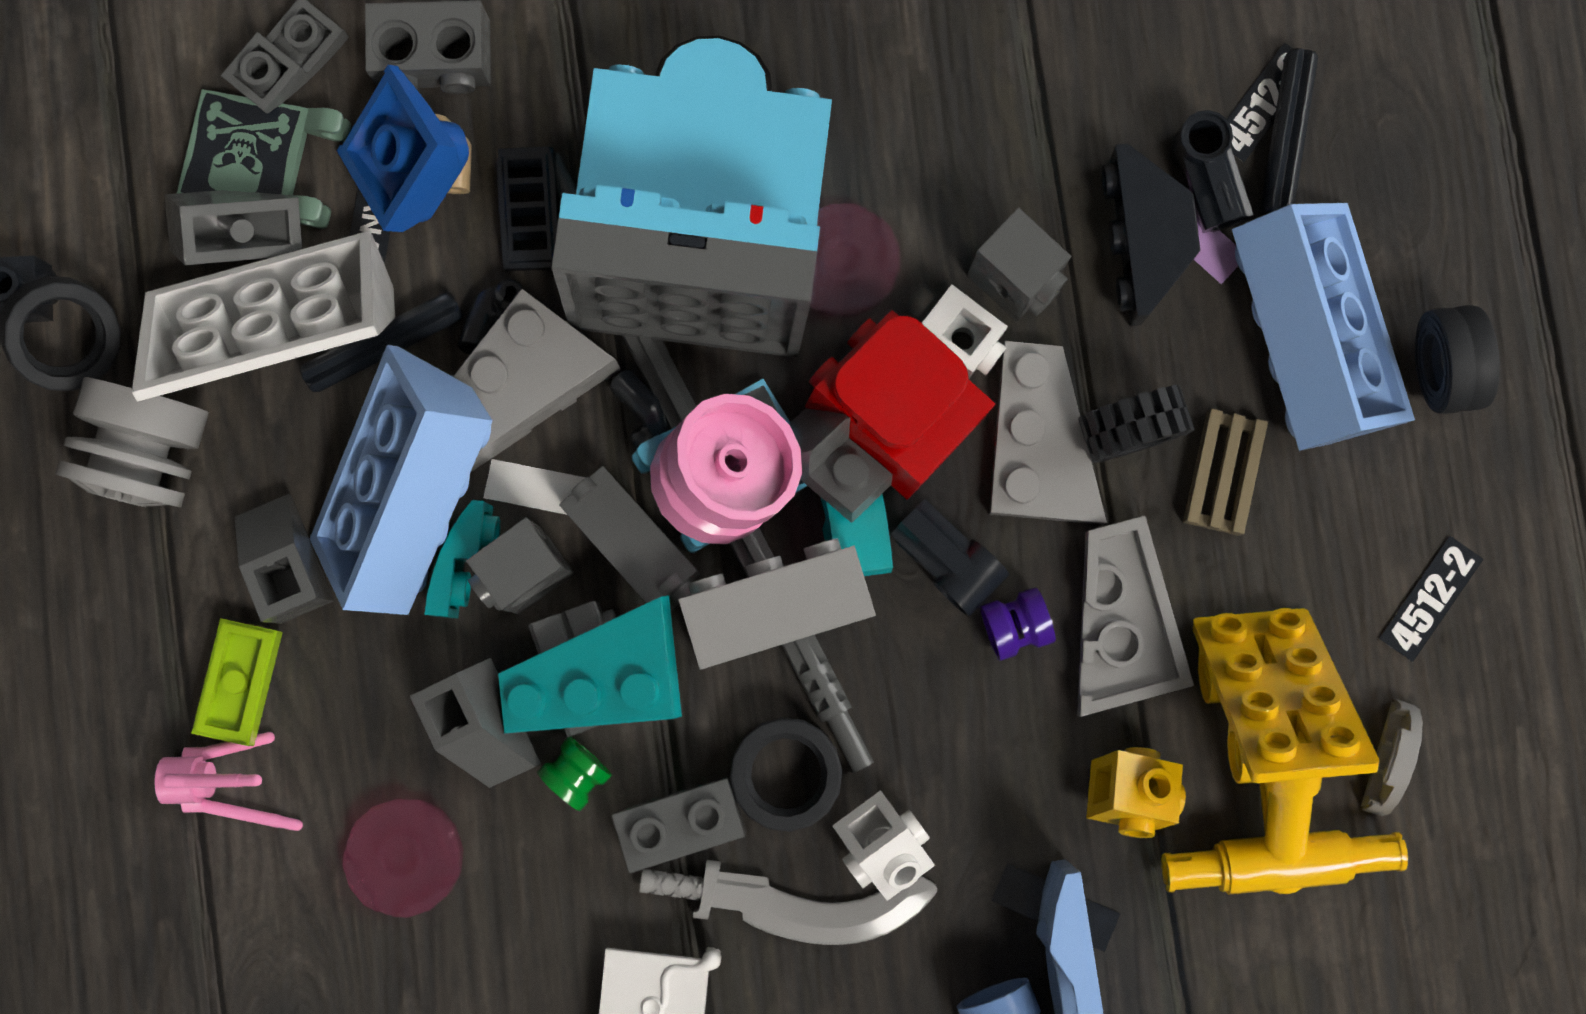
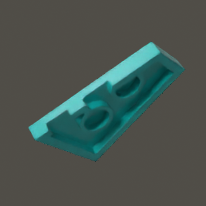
M669 595L650 601L499 673L504 734L668 720L681 717Z

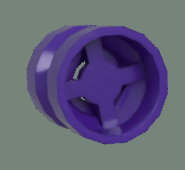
M1036 587L1019 592L1014 601L1004 604L996 600L980 606L988 638L999 661L1016 656L1022 647L1033 645L1040 648L1056 641L1047 606Z

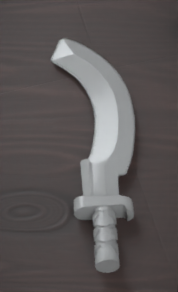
M713 860L706 861L703 879L699 876L689 875L688 877L687 875L684 876V874H667V872L654 870L653 872L652 870L643 869L640 883V893L651 892V894L664 896L665 894L669 897H686V899L698 901L700 899V907L694 909L693 918L708 920L711 907L736 910L743 913V921L767 933L795 941L822 945L854 944L888 934L916 916L937 893L936 884L920 876L912 886L901 890L888 901L879 891L863 899L848 902H819L777 890L769 886V878L765 876L720 872L721 861Z

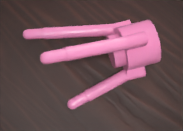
M272 732L258 734L254 746H245L226 741L206 747H184L181 757H163L157 765L155 792L161 804H181L183 813L204 812L299 831L303 827V823L299 819L205 799L212 797L216 788L259 786L262 783V777L258 774H216L214 764L206 762V760L272 743L275 740V735Z

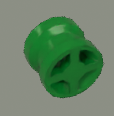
M568 737L561 745V755L553 763H545L537 771L541 780L557 796L578 811H581L589 802L588 793L595 785H604L612 776L611 772L598 758L571 737Z

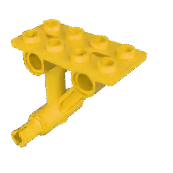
M1280 608L1266 612L1223 613L1216 616L1195 618L1193 620V632L1199 645L1198 674L1202 696L1208 704L1221 702L1229 723L1227 739L1228 758L1235 782L1238 784L1252 782L1260 784L1265 836L1221 840L1219 844L1214 845L1213 850L1176 854L1163 853L1161 868L1166 891L1174 892L1175 890L1218 886L1221 892H1226L1228 895L1262 891L1291 894L1306 887L1347 884L1349 880L1354 879L1355 874L1392 870L1405 871L1408 866V853L1405 840H1402L1400 832L1350 838L1347 833L1340 830L1309 832L1313 797L1318 794L1323 777L1375 773L1378 771L1379 757L1309 611L1304 608Z

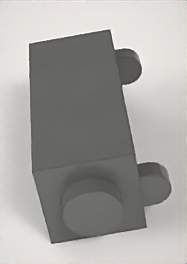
M604 466L599 468L592 476L586 477L573 488L571 494L559 504L564 512L646 603L661 596L669 595L671 612L680 607L679 599L691 595L688 584L692 583L700 573Z

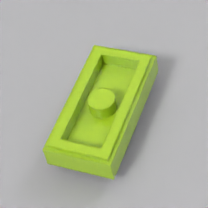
M220 618L191 734L245 746L255 745L283 632Z

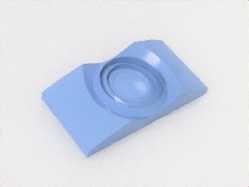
M1066 859L1052 861L1042 892L1036 934L1046 947L1047 970L1055 1014H1103L1081 872Z

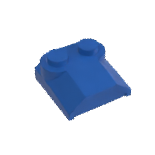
M388 64L384 70V76L343 145H340L337 149V152L383 231L404 232L419 222L429 220L433 216L467 163L469 146L461 127L453 122L439 120L399 67Z

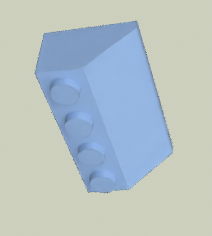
M1348 203L1290 204L1233 228L1232 232L1236 242L1235 258L1239 268L1247 278L1253 298L1252 314L1257 325L1263 331L1270 354L1268 358L1269 370L1274 380L1279 384L1286 406V426L1290 434L1296 439L1299 451L1329 445L1414 421L1412 408Z
M387 345L310 536L313 548L343 610L409 615L418 592H421L426 585L428 569L435 552L447 537L449 520L459 498L464 496L468 489L470 472L480 449L486 446L491 434L493 420L472 387L398 346Z

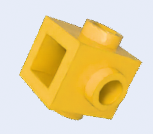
M1141 747L1127 748L1125 751L1117 750L1091 760L1086 818L1119 825L1118 832L1120 834L1136 838H1152L1155 836V830L1179 824V816L1183 811L1186 800L1185 788L1182 785L1183 764L1161 760V753L1159 751Z

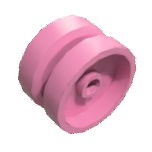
M722 394L702 401L658 445L650 465L651 492L661 514L680 533L701 543L728 544L750 535L763 522L768 521L794 497L802 475L801 449L790 425L773 407L748 395Z

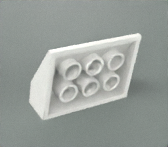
M371 230L145 292L132 394L136 401L146 400L378 336L395 318L394 288Z

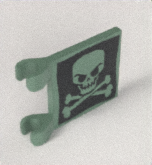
M202 89L177 193L228 190L293 195L307 133L344 143L350 133L351 122L344 119L343 114L335 109L305 108L283 103L267 114L247 97ZM297 196L299 199L300 224L318 229L327 228L331 209L323 205L317 198Z

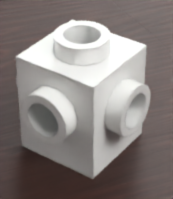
M881 790L833 825L851 852L842 858L849 871L862 888L873 882L887 901L901 890L912 886L920 876L935 866L921 847L922 844L930 839L928 834L910 810L899 816Z

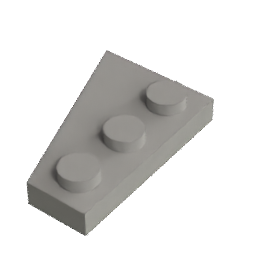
M1005 341L1003 345L1006 347V350L1002 354L989 514L1099 525L1106 524L1107 521L1091 457L1078 421L1080 413L1063 346Z
M1142 516L1087 531L1085 533L1077 716L1089 715L1194 686L1146 517Z

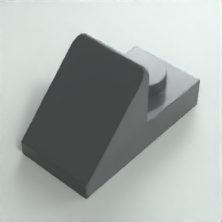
M805 408L789 423L801 449L802 475L800 480L852 523L891 486L893 474L849 438L850 417L842 413Z

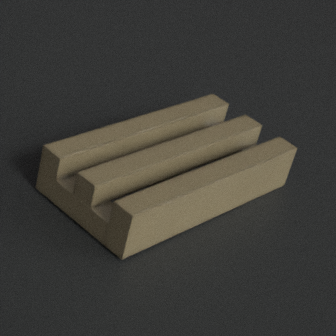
M1210 409L1206 412L1183 523L1238 536L1245 533L1268 421L1259 419L1249 420L1245 419V416L1223 414V411ZM1219 427L1229 428L1209 516L1201 514ZM1242 432L1249 433L1232 516L1231 520H1226L1224 515Z

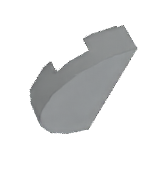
M1397 699L1391 702L1377 749L1379 757L1378 771L1370 773L1361 804L1363 811L1381 817L1390 814L1400 802L1410 783L1419 755L1423 726L1420 709L1413 704Z

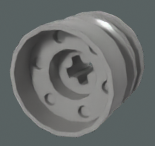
M84 377L73 415L98 427L95 439L66 437L63 446L90 453L87 467L59 460L55 475L70 479L88 493L141 507L172 505L181 508L185 493L159 487L162 473L190 479L192 471L181 464L167 459L170 447L198 449L209 412L162 396L137 402L130 387Z

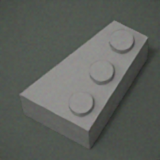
M523 289L454 375V378L473 388L493 420L489 441L484 448L480 449L471 472L532 432V428L560 409L563 411L575 403L578 397L605 379L609 380L622 371L615 358Z
M836 538L803 548L807 560L784 567L781 556L747 565L746 569L749 578L730 584L725 583L723 573L689 583L691 595L679 599V603L699 669L708 668L876 616L855 545L841 549L839 540Z

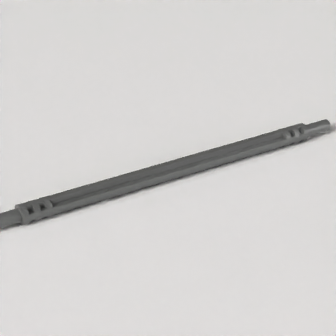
M556 152L558 200L561 205L562 193L576 195L577 186L560 153ZM622 336L646 384L659 399L670 430L673 429L696 408V405L662 340H654L651 337ZM757 528L747 537L729 543L746 578H749L746 569L747 565L774 557L760 528ZM815 635L782 644L820 722H828L853 773L874 763L848 712L852 705Z

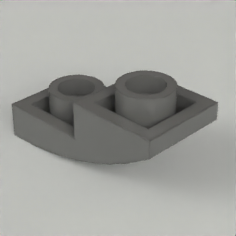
M297 0L266 38L257 32L221 76L268 114L306 84L348 40L349 36L307 0Z

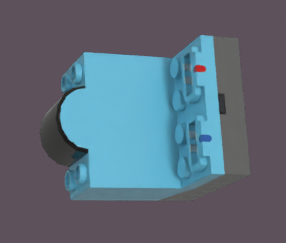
M696 36L676 44L660 60L655 76L644 75L642 70L629 65H613L609 67V70L594 68L576 195L562 193L552 262V271L568 324L576 330L630 337L645 336L651 337L654 340L798 358L812 297L820 226H817L832 99L820 98L819 94L815 91L804 88H791L786 90L785 93L772 92L771 75L761 57L742 42L723 36Z

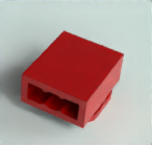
M891 310L878 324L869 318L859 327L847 342V345L852 350L840 362L834 357H830L809 380L814 390L805 407L842 413L850 417L849 438L893 474L891 486L908 500L981 423L995 406V403L968 379V371L964 362L917 319L899 316Z

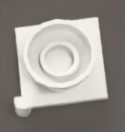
M707 947L701 959L606 948L599 1014H705L709 971L720 966L721 951L714 947Z

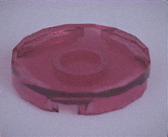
M830 204L819 209L817 226H820L810 307L832 317H856L876 308L891 293L900 270L899 245L891 227L880 216L878 218L874 213L868 212L866 208L856 204Z
M398 798L373 806L355 822L349 834L347 848L344 850L343 868L349 888L364 906L376 912L380 911L386 915H394L392 917L408 918L433 909L452 892L462 872L464 849L457 827L443 810L419 799Z

